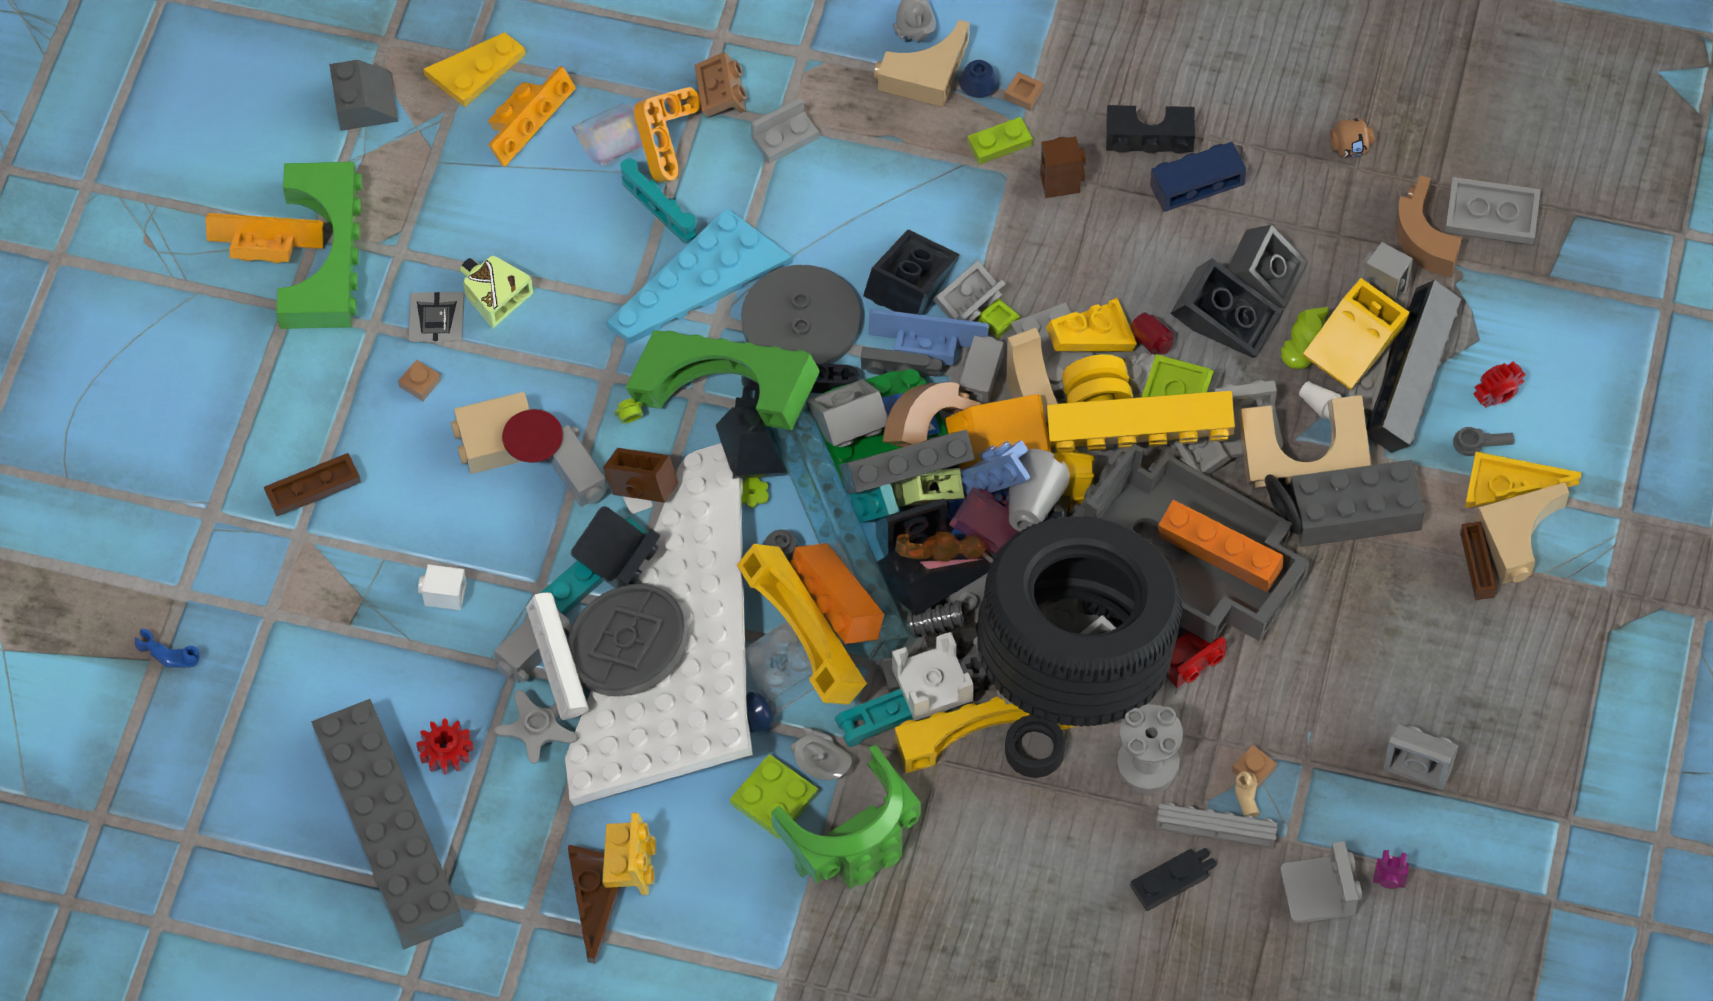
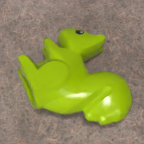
M1328 307L1307 309L1298 314L1297 320L1291 329V340L1284 341V346L1281 347V359L1289 368L1305 369L1312 363L1303 356V353L1325 324L1326 316L1329 314Z

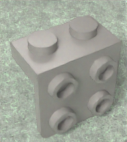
M1258 380L1250 384L1238 386L1229 384L1215 389L1214 392L1232 391L1235 423L1234 435H1229L1227 441H1221L1230 458L1243 456L1237 413L1243 408L1272 405L1275 436L1282 450L1283 440L1275 410L1277 393L1275 381L1265 382Z
M1345 841L1332 843L1330 856L1288 862L1281 865V878L1290 918L1293 923L1298 924L1355 915L1358 900H1362L1360 882L1353 879L1352 871H1355L1354 855L1352 852H1347Z

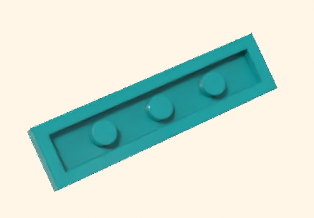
M630 516L625 519L642 533L646 532ZM576 561L540 593H552L557 610L565 615L605 580L579 561Z

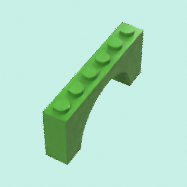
M355 162L284 163L283 191L286 204L301 205L321 215L333 231V244L325 263L314 275L299 284L278 288L276 314L280 329L351 327L352 316H357V299L353 298V290H358V274L354 273V265H359V248L355 247V240H360V223H356V215H361V198H357V191H362V174L356 172Z
M653 330L625 388L635 402H642L643 406L662 409L665 402L676 390L694 379L717 373L742 375L759 385L760 394L756 410L765 426L792 430L820 371L811 354L803 350L791 351L776 346H758L750 342H731L724 338H705L698 334L685 335L671 330Z

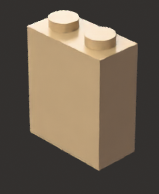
M525 391L454 409L456 420L451 421L454 438H461L462 446L457 447L461 464H468L470 474L522 462L513 458L506 451L502 441V433L511 417L519 412L530 410Z

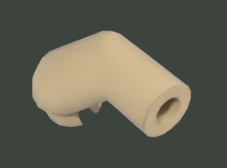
M1243 771L1236 776L1235 795L1243 815L1256 818L1260 814L1254 800L1257 779L1253 773Z

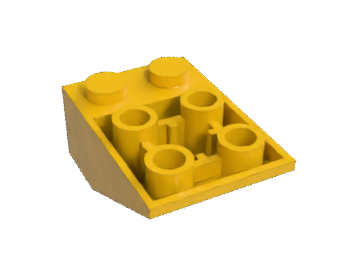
M1360 278L1341 300L1305 350L1303 356L1352 390L1404 329L1410 312Z

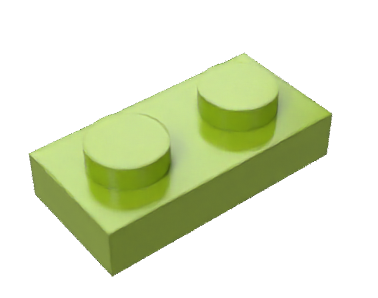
M1018 117L968 135L967 142L977 162L982 164L1032 146L1033 138L1022 118Z

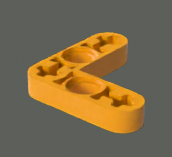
M691 87L640 100L634 106V117L649 170L653 179L658 183L674 180L678 175V164L666 121L698 111L700 98L695 89ZM685 99L687 104L681 106L680 100ZM665 100H666V101L668 102V104H669L670 113H667V111H666V109H665V106H664V101H665ZM654 134H656L659 140L658 147L655 145L653 140Z

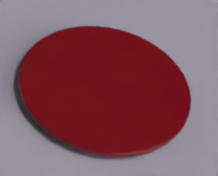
M538 409L525 410L515 414L508 420L502 433V441L506 451L513 458L527 463L541 462L550 458L558 451L563 440V430L556 417Z

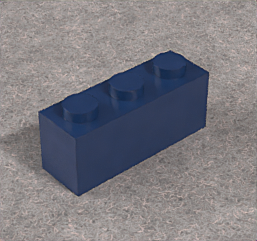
M1233 142L1223 145L1217 144L1208 150L1196 154L1190 153L1182 159L1170 163L1163 162L1152 168L1150 186L1163 212L1245 185L1246 167Z

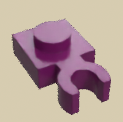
M1384 850L1382 859L1377 858L1373 883H1378L1389 889L1405 888L1409 863H1406L1407 854L1402 852L1401 856L1394 857L1389 855V850Z

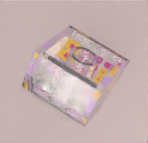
M621 103L572 126L574 133L592 161L597 164L610 166L619 162L620 156L628 152L636 154L644 150L634 117V107Z

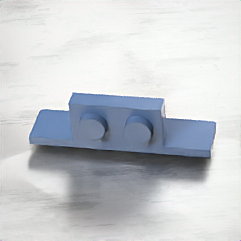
M871 309L868 335L896 338L894 351L924 354L929 356V358L941 360L944 365L953 366L957 346L971 348L974 335L979 337L988 336L989 324Z
M1007 440L996 448L994 445L990 446L979 454L981 459L970 467L961 469L963 493L968 495L970 499L1026 482L1030 479V475L1019 460V457L1028 451L1023 441L1010 444Z

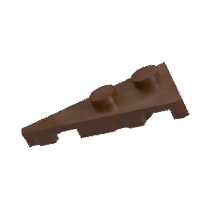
M569 845L568 854L587 961L596 964L621 887L605 888L602 883L604 853Z

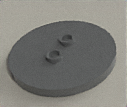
M791 265L766 274L749 290L743 302L741 312L742 330L746 342L764 347L776 346L791 351L803 350L810 353L817 364H833L841 359L855 343L861 320L858 299L848 283L837 274L812 265Z
M630 584L609 590L589 603L575 620L567 642L579 680L584 686L601 695L627 696L654 686L673 670L685 650L688 638V625L680 605L668 592L652 585Z

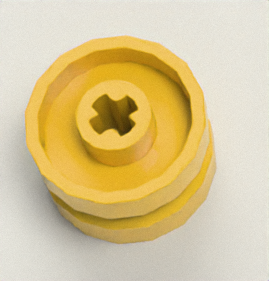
M1105 354L1087 356L1067 366L1062 373V385L1067 396V403L1134 398L1132 388L1128 384L1129 375L1126 363L1117 356Z

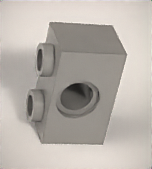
M1381 242L1375 251L1370 250L1365 257L1363 266L1366 268L1361 278L1398 303L1407 291L1413 258Z

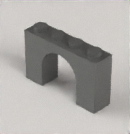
M961 430L899 449L839 464L846 493L852 494L971 461L975 458L967 430Z

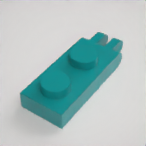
M891 484L850 494L851 500L846 501L847 506H853L855 510L850 513L851 518L857 517L859 523L899 512Z

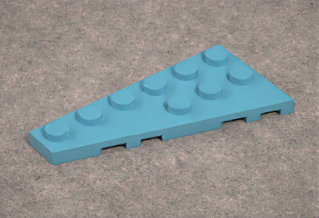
M726 208L607 321V328L625 342L631 344L651 334L653 330L661 329V325L675 318L679 320L687 316L689 311L699 306L703 308L743 288V284L757 277L761 279L769 271L781 265L785 267L792 264L793 258Z

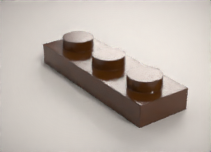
M346 453L264 487V491L277 517L361 483V480L349 453Z

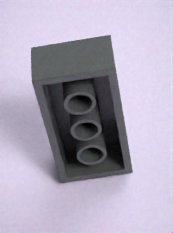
M1412 460L1291 476L1289 495L1296 506L1302 524V532L1298 535L1300 547L1421 530L1424 509Z

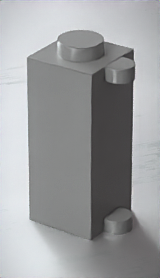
M567 425L562 428L563 440L560 448L548 460L580 507H583L588 503L592 504L599 501L607 493V488L610 486L607 477L603 476L577 437L580 435L578 428H570Z
M558 611L565 636L567 637L572 625L569 624V619ZM529 618L494 651L498 671L506 678L511 676L518 683L521 681L525 683L529 679L528 674L542 662Z

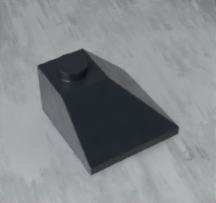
M756 406L732 407L715 425L730 470L733 473V479L783 476L787 473L772 427L765 426L756 410Z

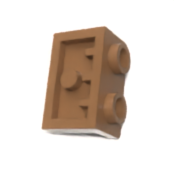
M723 52L694 65L701 108L707 117L734 107L739 113L746 111L744 100L747 99V95L741 85L740 76L743 73L737 60H732Z

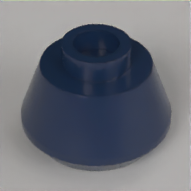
M974 60L967 64L961 72L959 85L962 91L969 96L976 98L986 97L996 90L998 75L988 62Z
M748 692L746 695L749 732L770 730L774 724V716L768 703L760 693Z

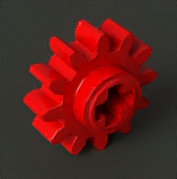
M1514 361L1508 365L1506 363L1496 365L1482 375L1481 383L1474 387L1476 391L1473 395L1485 408L1491 403L1493 406L1503 404L1516 395L1519 390L1518 386L1524 383L1523 378L1526 375Z
M446 718L442 720V726L437 727L436 723L431 721V732L421 730L420 734L423 741L416 743L417 750L420 752L421 763L429 762L431 772L440 766L444 775L448 773V767L453 766L456 771H460L459 761L469 763L468 752L473 751V743L469 740L471 738L469 730L464 729L461 731L460 721H456L452 727L449 726Z

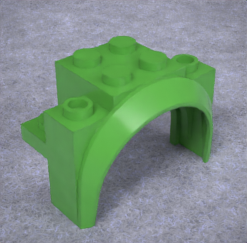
M877 745L868 748L871 752V761L867 763V766L881 782L887 793V796L884 797L886 803L879 808H875L872 804L824 836L813 834L800 827L780 806L771 811L772 827L794 854L795 869L801 877L809 874L814 882L818 883L823 879L829 880L839 874L849 889H852L858 884L861 886L868 883L876 872L884 867L888 869L900 860L902 856V828H910L918 821L921 816V802L885 758Z

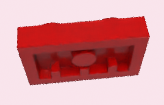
M1187 632L1176 640L1167 678L1176 688L1185 682L1187 684L1193 682L1207 666L1213 667L1222 661L1225 656L1227 641L1222 636L1219 639L1216 638L1210 644L1195 634Z

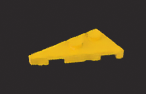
M1475 452L1465 507L1473 508L1496 503L1564 482L1567 487L1579 485L1582 472Z

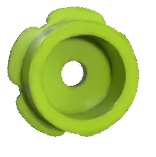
M633 398L626 399L617 405L618 409L614 413L615 416L619 417L621 424H628L643 416L641 409L643 404L642 402H635Z

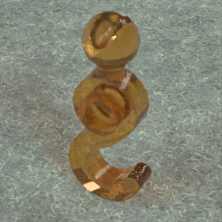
M937 532L936 535L927 538L923 544L910 543V535L901 534L898 535L895 545V551L904 557L926 559L932 555L933 559L941 562L950 561L958 553H962L966 558L976 559L984 551V543L978 536L969 535L962 541H958L954 538L953 534L948 532Z

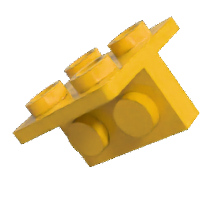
M638 812L631 813V823L606 824L602 883L605 888L637 886L641 895H649V884L654 883V868L651 865V855L656 853V840L654 836L650 835L648 824L643 822Z

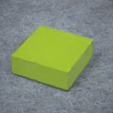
M999 298L977 316V322L989 324L988 331L998 339L1011 329V322L1020 320V316Z

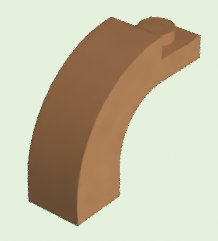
M1419 175L1416 186H1410L1407 197L1400 196L1396 216L1397 237L1403 250L1409 257L1413 258L1414 262L1426 270L1451 278L1462 238L1437 231L1428 224L1423 215V208L1428 196L1431 178Z
M928 383L915 386L906 391L892 407L886 422L883 442L902 448L926 441L930 422L939 410L956 414L981 403L970 400L969 394L959 392L960 384Z

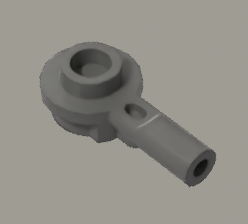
M1473 427L1462 428L1453 438L1455 450L1464 456H1474L1475 452H1480L1482 447L1514 444L1513 433H1483L1481 429Z

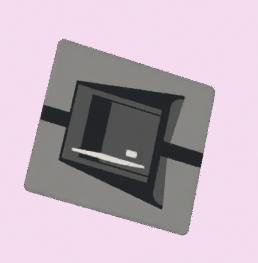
M411 293L408 340L410 342L461 341L464 293Z

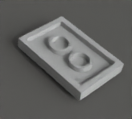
M1453 177L1445 232L1533 245L1541 189Z
M1066 302L1011 322V330L1014 335L1033 328L1037 329L1041 337L1044 365L1055 397L1064 394L1062 373L1066 367L1076 360L1093 356L1091 351H1055L1046 326L1050 320L1071 313Z

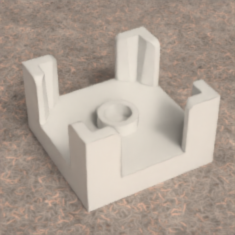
M951 632L936 637L935 649L909 658L906 647L892 651V670L914 720H919L934 713L943 712L973 701V682L969 673L964 674L956 657V643Z

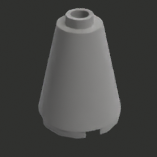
M1029 449L1019 457V460L1030 475V479L1009 487V522L1017 531L1021 532L1033 524L1043 522L1068 487L1070 473L1067 465L1063 461L1059 463L1055 460L1054 454L1049 451Z

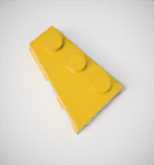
M504 32L424 68V76L463 107H466L524 57L526 52L521 44Z
M1118 297L1111 299L1108 304L1091 306L1088 311L1082 313L1073 312L1052 319L1046 326L1055 351H1133L1137 345Z

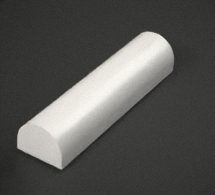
M552 593L534 594L526 606V610L560 718L567 720L586 713L589 708Z

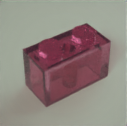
M973 487L949 525L997 555L1004 544L1016 535L1018 531L1009 522V506H1002L994 501V496L984 489L977 490Z

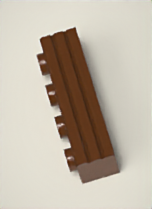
M1481 522L1462 524L1460 536L1475 600L1494 598L1497 588Z

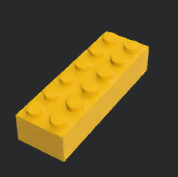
M1232 391L1047 405L1051 449H1057V452H1076L1075 447L1086 446L1088 451L1106 450V445L1118 444L1119 449H1129L1133 443L1136 444L1138 442H1149V446L1167 445V440L1179 439V444L1197 443L1198 438L1210 437L1211 442L1227 441L1229 435H1234L1235 429Z

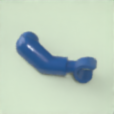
M140 629V635L149 640L148 642H142L135 637L136 648L142 652L149 650L150 655L165 667L190 668L199 662V651L195 646H187L185 649H168L162 643L155 642L152 633L147 629Z

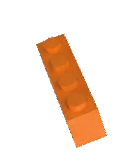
M1172 500L1158 524L1159 538L1267 593L1283 568L1282 554L1175 500Z
M829 544L795 547L793 558L790 561L791 566L825 619L844 643L878 640L885 614Z

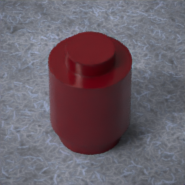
M1144 312L1133 320L1130 328L1134 338L1151 354L1164 355L1172 348L1174 334L1154 315Z

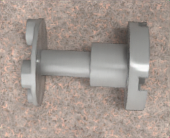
M1148 704L1141 706L1139 709L1134 708L1126 713L1125 718L1121 722L1119 734L1122 743L1118 751L1116 767L1119 778L1124 784L1126 782L1131 786V789L1137 793L1151 795L1163 792L1178 776L1180 763L1178 749L1182 744L1183 738L1181 722L1176 717L1175 711L1166 706Z

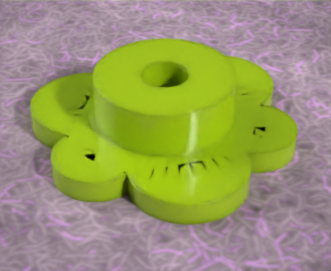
M758 477L746 478L745 482H743L741 504H747L749 508H755L757 503L765 504L769 500L768 484L763 481L760 482Z

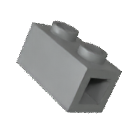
M974 335L959 383V392L969 394V399L980 402V405L990 402L1003 359V342L988 336L979 337Z

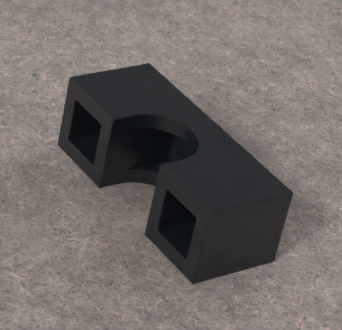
M1107 105L1106 151L1120 153L1127 151H1144L1146 153L1174 152L1178 154L1194 152L1195 107L1166 106L1165 118L1161 123L1146 125L1137 118L1136 106Z

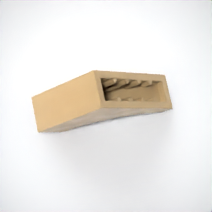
M958 20L953 31L943 41L931 48L911 53L886 51L883 61H878L874 70V78L878 80V90L944 107L969 41L970 22Z
M1033 328L1008 337L1006 385L1013 398L1034 394L1041 396L1049 436L1047 405L1058 403L1044 365L1041 337L1037 329Z
M1565 482L1479 507L1476 522H1481L1488 552L1503 584L1511 581L1515 583L1521 582L1532 575L1535 559L1531 548V535L1543 519L1551 513L1566 507L1569 491Z

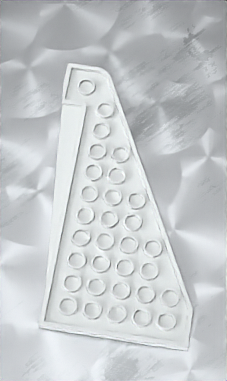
M721 443L688 454L679 465L676 472L679 483L665 501L654 531L661 535L656 542L659 548L649 561L646 559L639 567L642 573L634 583L659 587L672 595L678 602L686 616L688 625V638L685 650L673 670L660 682L644 691L627 696H606L591 690L587 700L589 709L586 713L582 714L575 731L577 740L570 744L565 756L569 799L574 806L753 755L746 705L743 575L737 567L738 562L743 558L741 509L743 478L733 479V473L730 470Z

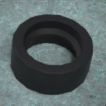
M1028 715L1015 721L1008 729L1005 740V754L1007 762L1014 771L1026 777L1039 778L1056 771L1062 763L1065 739L1063 731L1058 724ZM1026 733H1043L1051 738L1054 746L1053 752L1045 759L1029 760L1017 752V740Z

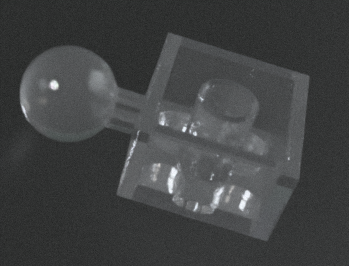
M786 622L745 648L746 685L752 692H758L764 697L773 716L814 690L809 681L813 673L807 653L798 636ZM834 631V633L840 640L841 644L845 648L847 644H845L844 641L837 634V632Z

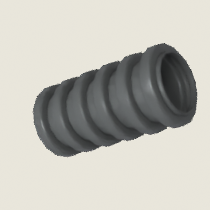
M960 600L954 601V604L947 602L944 607L938 604L935 609L930 607L917 616L911 611H908L907 614L908 629L914 638L919 637V634L926 636L930 631L932 634H935L939 629L944 632L947 631L948 627L953 630L956 629L957 625L962 628L965 627L967 622L965 609Z

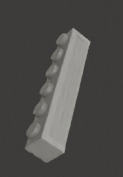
M1173 803L1159 804L1156 829L1274 848L1278 822L1267 818L1259 820L1249 815L1241 817L1234 816L1230 812L1222 814L1216 813L1211 809L1197 810L1192 806L1179 807Z

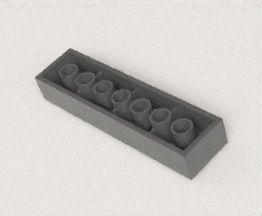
M371 699L311 721L315 738L403 950L462 927L463 921L460 909Z

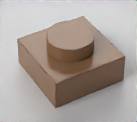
M1017 72L1004 92V99L1030 111L1042 93L1044 83Z
M416 360L398 380L400 388L424 401L441 381V376L438 372Z
M1252 745L1233 765L1232 772L1236 775L1243 771L1253 773L1257 779L1258 789L1276 770L1277 763Z

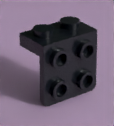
M604 506L597 511L571 549V556L614 588L634 584L642 573L639 567L645 559L649 561L655 555L659 548L656 542L661 535L652 528L642 533L610 508Z

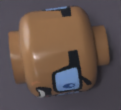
M1362 118L1337 121L1334 129H1330V143L1333 152H1337L1340 157L1344 158L1367 154L1369 144H1374L1372 126L1367 127Z

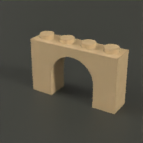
M1362 395L1332 398L1327 402L1332 435L1331 444L1327 453L1321 459L1313 462L1293 460L1280 449L1275 436L1272 405L1240 409L1237 413L1246 483L1255 484L1256 489L1266 488L1265 477L1271 474L1278 481L1285 480V485H1290L1291 476L1371 465Z

